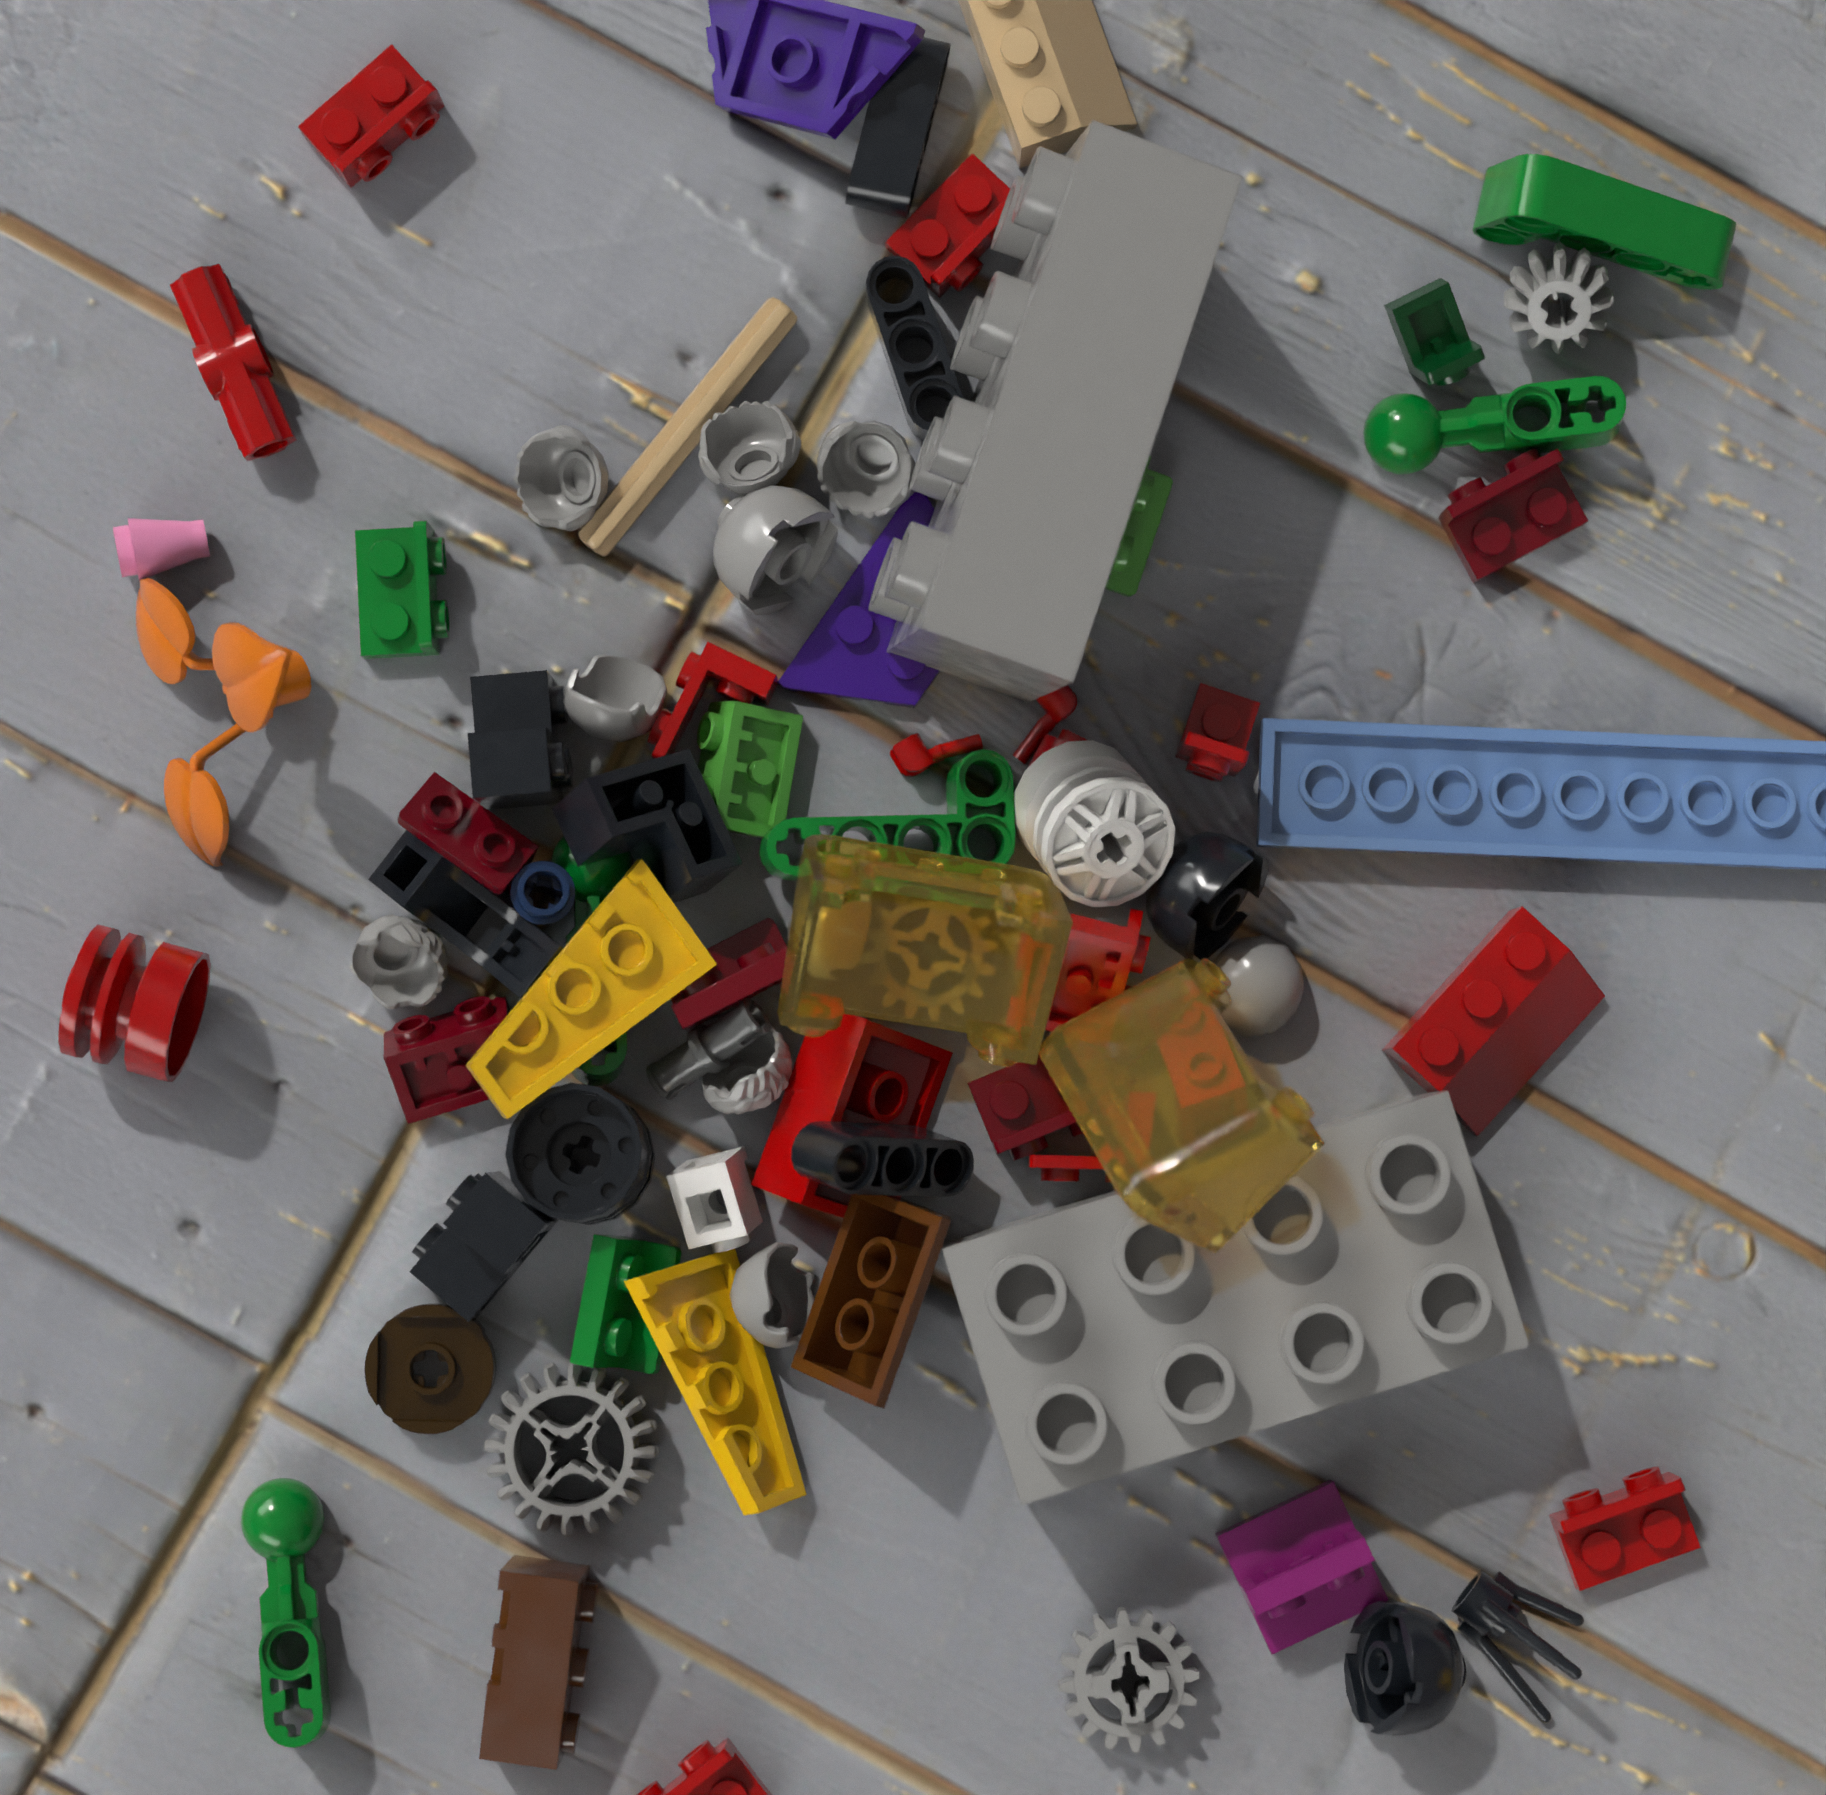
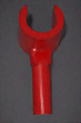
M1068 685L1035 699L1046 714L1036 722L1013 753V756L1022 763L1026 764L1040 745L1045 734H1048L1049 731L1051 732L1056 725L1076 710L1078 704L1077 696Z
M915 733L895 744L889 754L901 774L907 777H914L926 771L935 763L944 761V759L983 749L980 735L976 734L938 744L927 749L919 733Z

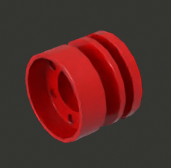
M97 924L83 943L65 986L58 1033V1044L61 1053L83 1058L90 1050L92 1062L108 1065L116 1056L125 1040L124 1062L127 1071L166 1082H173L181 1073L199 1030L210 983L211 963L209 954L163 942L155 950L148 965L145 967L146 944L144 936L128 933L121 940L118 929Z

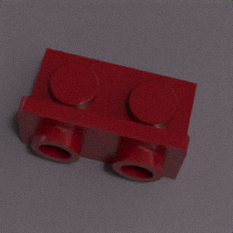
M1533 448L1503 465L1507 475L1486 486L1482 478L1479 477L1447 495L1451 505L1446 507L1438 519L1473 584L1584 526L1588 522L1585 513L1559 468V465L1564 461L1559 449L1541 456L1538 449Z
M436 772L429 777L404 806L397 819L400 826L495 894H502L505 891L511 896L513 879L524 866L533 862L539 847Z
M766 918L707 948V951L717 965L672 997L673 1005L671 1007L682 1029L689 1031L739 1005L743 999L747 997L751 999L800 974L774 920Z
M486 996L473 997L461 1002L453 1011L431 1018L426 1015H415L405 1018L396 1023L392 1030L384 1033L383 1058L407 1124L490 1100L465 1065L510 1013L505 996L494 999Z
M1078 1038L967 1083L995 1153L1000 1154L1009 1150L1013 1161L1049 1147L1045 1135L1069 1126L1074 1137L1108 1123L1104 1111L1117 1106L1113 1095L1110 1094L1089 1041Z

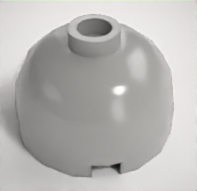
M771 485L748 493L744 497L734 498L724 507L719 515V527L714 539L713 562L719 579L737 600L755 615H770L785 608L794 601L786 591L802 573L808 585H810L831 556L838 537V527L830 522L829 519L835 518V516L810 495L799 489Z

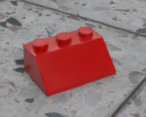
M1523 906L1509 910L1382 1051L1427 1092L1448 1091L1457 1120L1472 1134L1478 1136L1601 1002L1605 995L1572 951Z
M816 1003L791 1077L789 1078L788 1087L785 1089L751 1185L801 1205L844 1218L852 1194L841 1192L802 1177L797 1173L791 1160L792 1146L796 1136L803 1127L816 1121L916 1125L926 1129L953 1053L870 1020Z

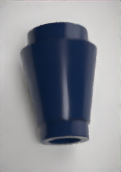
M549 861L530 863L524 866L513 879L510 892L512 904L518 914L529 922L542 925L555 923L564 918L574 904V882L569 873L556 863ZM536 893H545L550 896L553 904L549 903L548 909L536 908L533 906L531 896Z

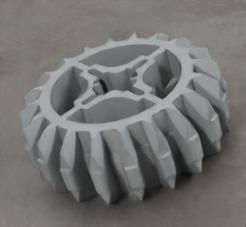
M554 1362L548 1363L543 1367L546 1386L541 1387L537 1379L531 1373H527L520 1378L521 1387L528 1396L525 1400L510 1390L501 1396L504 1405L513 1411L514 1414L510 1417L502 1413H493L489 1418L488 1423L492 1427L506 1433L505 1438L494 1437L484 1442L485 1451L504 1453V1461L495 1462L488 1466L486 1472L488 1477H499L508 1473L511 1482L504 1485L496 1495L500 1501H505L517 1491L525 1500L514 1512V1516L518 1520H523L532 1508L536 1507L542 1510L536 1529L540 1532H546L552 1524L554 1515L562 1516L561 1532L564 1537H571L575 1533L576 1517L583 1516L585 1528L589 1534H595L601 1529L598 1511L603 1509L608 1519L617 1524L624 1518L623 1510L616 1500L618 1497H621L633 1506H638L642 1501L643 1496L640 1491L630 1484L632 1479L641 1483H651L654 1480L655 1472L648 1467L638 1464L639 1458L651 1459L657 1457L660 1453V1447L653 1443H640L639 1436L655 1431L657 1423L655 1419L635 1422L632 1414L640 1411L647 1404V1400L643 1395H640L625 1405L619 1396L630 1384L626 1377L622 1376L614 1383L611 1390H608L602 1386L607 1376V1368H595L590 1381L582 1380L583 1366L569 1363L568 1380H561L556 1364ZM564 1395L581 1396L595 1401V1404L580 1421L574 1423L563 1422L553 1415L547 1416L537 1408L540 1403L548 1399ZM610 1415L617 1422L624 1441V1460L620 1473L609 1465L610 1460L601 1453L597 1444L598 1433ZM591 1422L592 1428L584 1436L587 1444L580 1449L588 1451L586 1461L575 1457L569 1463L565 1462L556 1473H553V1467L561 1458L557 1452L564 1447L556 1445L558 1435L569 1439L575 1433L579 1434ZM525 1424L535 1431L534 1436L544 1445L547 1453L546 1463L534 1481L528 1474L521 1455V1436ZM569 1474H580L592 1482L597 1480L607 1488V1490L594 1497L582 1500H567L549 1494L563 1476Z

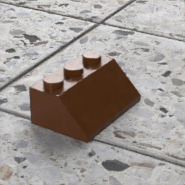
M852 1194L790 1367L871 1405L885 1408L950 1226L951 1217L896 1196Z

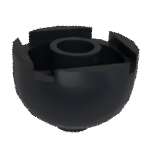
M1203 832L1183 839L1174 846L1173 854L1162 876L1146 891L1147 915L1155 933L1169 947L1188 961L1193 962L1194 955L1201 961L1209 958L1231 938L1248 916L1242 911H1237L1248 891L1259 898L1269 871L1268 860L1248 845L1221 833Z
M1378 1601L1366 1606L1355 1619L1350 1632L1361 1634L1357 1645V1654L1345 1653L1344 1675L1346 1694L1353 1715L1359 1723H1371L1374 1729L1370 1732L1378 1735L1415 1734L1441 1723L1454 1708L1466 1680V1663L1453 1631L1442 1618L1432 1611L1418 1606L1388 1601Z

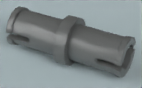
M747 997L740 1001L738 1006L709 1026L703 1024L696 1026L688 1032L686 1042L659 1061L647 1066L646 1073L650 1084L661 1097L666 1096L667 1100H671L679 1092L708 1072L712 1074L721 1072L729 1066V1058L760 1036L770 1032L771 1026L767 1015L754 1000L751 1002L750 998Z

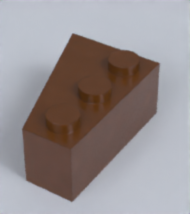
M514 1555L500 1570L498 1590H503L499 1624L495 1623L493 1627L491 1647H495L491 1680H488L479 1759L557 1770L563 1759L564 1752L575 1753L581 1714L570 1712L573 1687L584 1688L590 1654L589 1648L579 1647L582 1622L593 1623L599 1591V1584L588 1582L590 1565Z

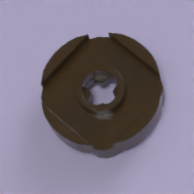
M428 1303L407 1308L385 1323L369 1345L364 1369L369 1395L375 1404L380 1406L384 1414L393 1419L392 1422L410 1432L438 1434L453 1430L479 1413L492 1392L497 1368L493 1345L480 1321L474 1319L468 1322L449 1305ZM426 1350L437 1351L439 1361L448 1363V1374L439 1376L437 1386L435 1387L426 1386L424 1375L414 1374V1362L425 1360Z

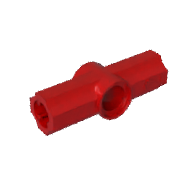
M220 264L206 267L200 266L181 274L179 279L170 284V287L196 345L192 349V353L198 369L214 400L220 401L228 426L238 444V449L247 461L266 458L285 450L288 445L297 439L270 379L274 377V372L268 356L252 324L247 325L229 277Z

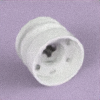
M1088 740L1066 742L1044 752L1024 771L1014 792L1015 828L1020 841L1039 862L1041 868L1048 874L1051 881L1070 900L1090 907L1118 906L1142 895L1162 876L1173 854L1175 826L1168 806L1132 765L1113 747Z

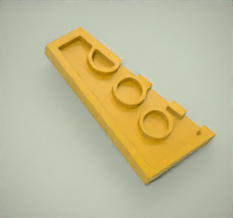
M643 859L636 860L465 1065L504 1119H509L717 965Z
M732 1249L686 1261L626 1280L624 1283L743 1515L746 1516L772 1509L805 1496L807 1493L764 1346L742 1327L732 1307L729 1294L736 1269L740 1267L736 1250Z

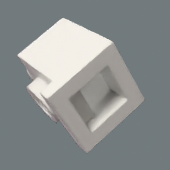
M745 1146L686 1160L666 1176L688 1249L711 1244L713 1252L718 1253L738 1248L750 1241L748 1234L763 1222L744 1162L748 1159ZM719 1189L722 1192L726 1207L721 1206L717 1201L716 1192Z

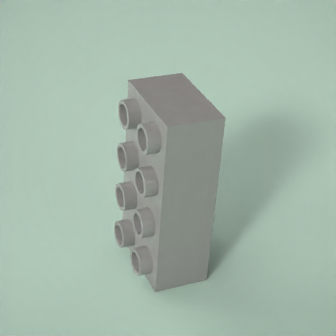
M1092 120L1065 156L1040 146L1037 148L1025 178L1017 176L1011 186L991 243L992 250L1019 259L1014 277L999 271L995 272L984 298L976 296L973 300L953 353L950 369L979 379L973 398L970 402L954 396L944 418L934 417L912 474L909 489L938 500L929 527L911 521L902 540L893 538L873 588L868 610L897 620L886 651L887 653L891 652L924 663L925 666L937 669L943 673L1025 702H1031L1074 682L1243 176Z
M1448 1091L1418 1094L1144 1180L1142 1183L1127 1185L943 1243L941 1248L1021 1505L1530 1346Z

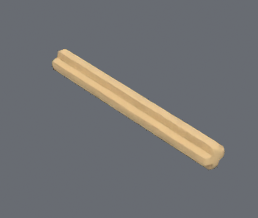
M774 297L768 298L607 495L599 508L595 510L593 518L581 527L578 536L592 551L603 557L610 554L700 443L703 424L708 419H713L714 413H724L796 325L797 316L784 302Z

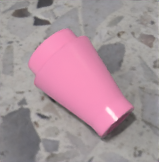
M128 518L129 525L113 527L122 577L138 575L140 581L195 559L210 557L203 519L178 521Z

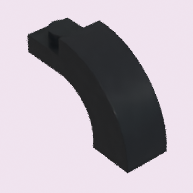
M407 830L368 879L401 907L468 955L520 998L525 995L563 949L561 945L535 924L520 916L513 907Z

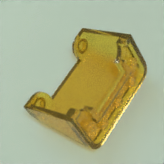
M811 835L805 839L797 877L778 1005L780 1025L788 1026L792 1031L801 1035L820 1037L825 1035L826 1031L835 1030L840 1027L843 1014L963 1032L966 1033L972 1047L978 1050V1056L990 1064L1012 1066L1016 1062L1036 1065L1073 924L1060 889L1046 874L1025 867L834 835Z
M1186 958L1055 1028L1038 1046V1053L1122 1200L1131 1210L1152 1225L1217 1253L1297 1173L1325 1142L1310 1121L1314 1116V1111L1310 1104L1290 1087L1285 1086L1279 1091L1263 1082L1221 1016V1013L1232 1004V998L1227 991L1231 986V981L1216 964L1206 958H1203L1199 963Z

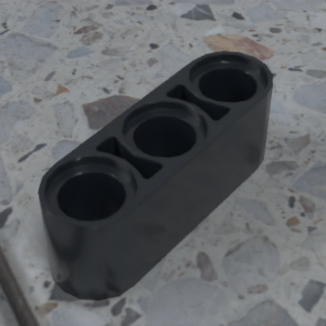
M923 37V40L870 99L850 174L845 204L903 219L908 218L945 77L951 48L950 43Z
M897 255L888 256L877 261L868 272L866 279L868 308L908 426L915 436L924 441L931 423L921 418L917 412L918 405L922 400L938 396L950 403L954 396L962 399L963 397L955 372L950 369L951 360L919 269L907 258ZM895 278L904 280L912 289V294L907 300L891 304L879 297L877 291L883 282ZM913 337L924 339L930 344L932 354L921 363L913 364L906 362L897 352L899 345L904 340Z
M833 1121L811 1122L803 1127L796 1136L791 1153L794 1169L800 1176L854 1195L955 1196L966 1187L974 1170L972 1150L966 1143L916 1125Z

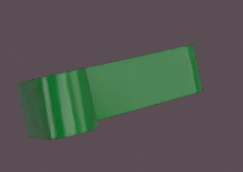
M1522 154L1486 169L1472 231L1476 236L1484 240L1504 245H1523L1538 239H1544L1556 244L1560 241L1565 247L1577 251L1585 247L1592 256L1682 286L1714 290L1720 289L1724 284L1736 230V222L1724 215L1558 158L1539 154Z
M986 749L973 751L956 762L947 775V814L798 817L783 820L771 828L763 837L759 850L761 863L768 873L783 880L978 876L990 873L1005 865L1010 860L1015 849L1014 784L1011 766L1002 755ZM969 766H982L992 775L994 785L989 797H977L967 788L965 774ZM973 828L985 829L995 839V854L988 862L979 861L972 856L968 849V835ZM909 830H921L928 834L932 840L934 847L933 855L927 863L915 862L906 854L903 844ZM820 831H826L823 853L804 854L796 859L795 866L789 865L788 855L783 853L777 854L776 845L786 840L788 833L794 835L795 844L815 845L823 840ZM844 832H859L869 841L871 848L870 857L865 864H852L845 860L841 854L840 840ZM823 855L827 867L820 865Z

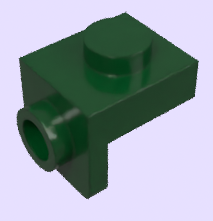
M1442 278L1384 305L1409 372L1428 385L1444 386L1457 382L1470 373V366L1485 359L1481 345L1470 340L1450 284Z

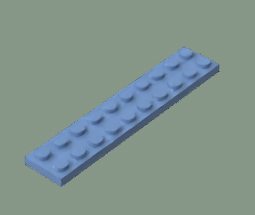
M1263 718L1260 724L1256 847L1826 871V741Z

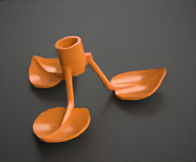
M144 578L140 580V588L137 594L136 629L141 652L146 663L158 678L169 684L182 682L186 677L187 666L192 670H215L223 684L222 691L227 696L230 713L236 722L234 726L194 753L190 758V763L182 758L170 760L164 777L165 804L178 835L185 845L201 860L211 866L219 867L223 865L220 858L228 841L229 811L219 784L209 772L204 770L205 763L212 755L246 731L256 732L263 729L269 720L273 718V711L276 707L306 699L311 692L310 672L305 660L298 652L271 643L248 627L237 622H229L218 627L214 635L212 658L199 657L192 651L195 643V629L184 606L163 585L151 578Z

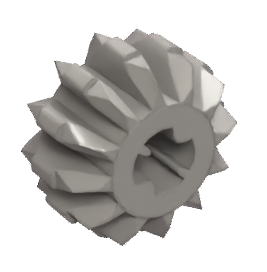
M1560 241L1554 245L1552 258L1546 259L1540 251L1533 248L1528 254L1530 268L1514 266L1510 272V282L1514 287L1504 292V306L1514 311L1509 317L1511 329L1514 332L1528 330L1527 344L1531 346L1532 350L1539 346L1546 338L1551 339L1552 350L1557 355L1564 349V340L1572 338L1575 344L1584 349L1586 344L1589 343L1587 329L1604 331L1607 325V315L1603 310L1610 308L1614 304L1613 290L1604 286L1609 280L1607 268L1603 264L1590 266L1591 255L1585 247L1576 252L1571 259L1566 257L1565 245ZM1562 292L1570 295V300L1567 302L1564 301L1563 297H1559L1560 304H1553L1547 300V296L1551 294L1555 300L1558 299V293Z

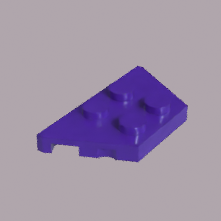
M708 0L711 26L706 27L708 50L715 62L712 74L715 105L728 112L836 140L923 40L925 30L917 23L825 0Z
M914 492L908 500L900 505L777 682L780 687L788 691L818 693L860 701L869 700L915 708L940 671L925 666L924 663L891 652L887 653L886 651L897 620L871 612L868 608L878 573L893 538L902 540L911 521L929 527L935 509L926 495Z

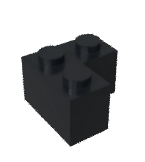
M547 670L470 677L475 733L467 734L473 799L488 810L558 804L563 799L562 788L573 787L570 750L564 748L563 742H558L557 730L558 724L568 723V713L563 703L565 687L554 686L553 677Z
M690 749L588 777L552 808L578 867L630 851L635 862L637 859H643L673 903L707 893L743 864Z
M501 1171L487 1172L483 1176L478 1173L475 1177L470 1174L445 1203L453 1210L443 1223L446 1229L436 1223L422 1237L412 1251L419 1258V1261L409 1272L468 1322L476 1319L558 1222V1219L549 1217L528 1204L512 1181Z

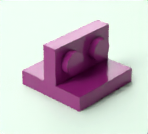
M1331 1479L1215 1533L1272 1655L1360 1614L1370 1604L1378 1601H1388V1597L1371 1563L1375 1559L1365 1537L1355 1529L1341 1496Z

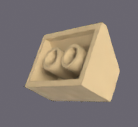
M958 0L1019 169L1030 165L1039 146L1059 154L1068 152L1092 120L1124 132L1137 128V121L1092 0Z

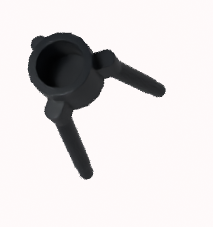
M1481 1570L1468 1583L1452 1607L1451 1611L1462 1619L1457 1629L1476 1643L1542 1723H1548L1551 1720L1550 1712L1488 1637L1487 1633H1491L1498 1639L1506 1630L1553 1666L1559 1668L1572 1679L1577 1680L1582 1676L1581 1669L1516 1619L1520 1607L1512 1599L1574 1626H1581L1584 1618L1581 1614L1517 1585L1500 1571L1492 1578Z

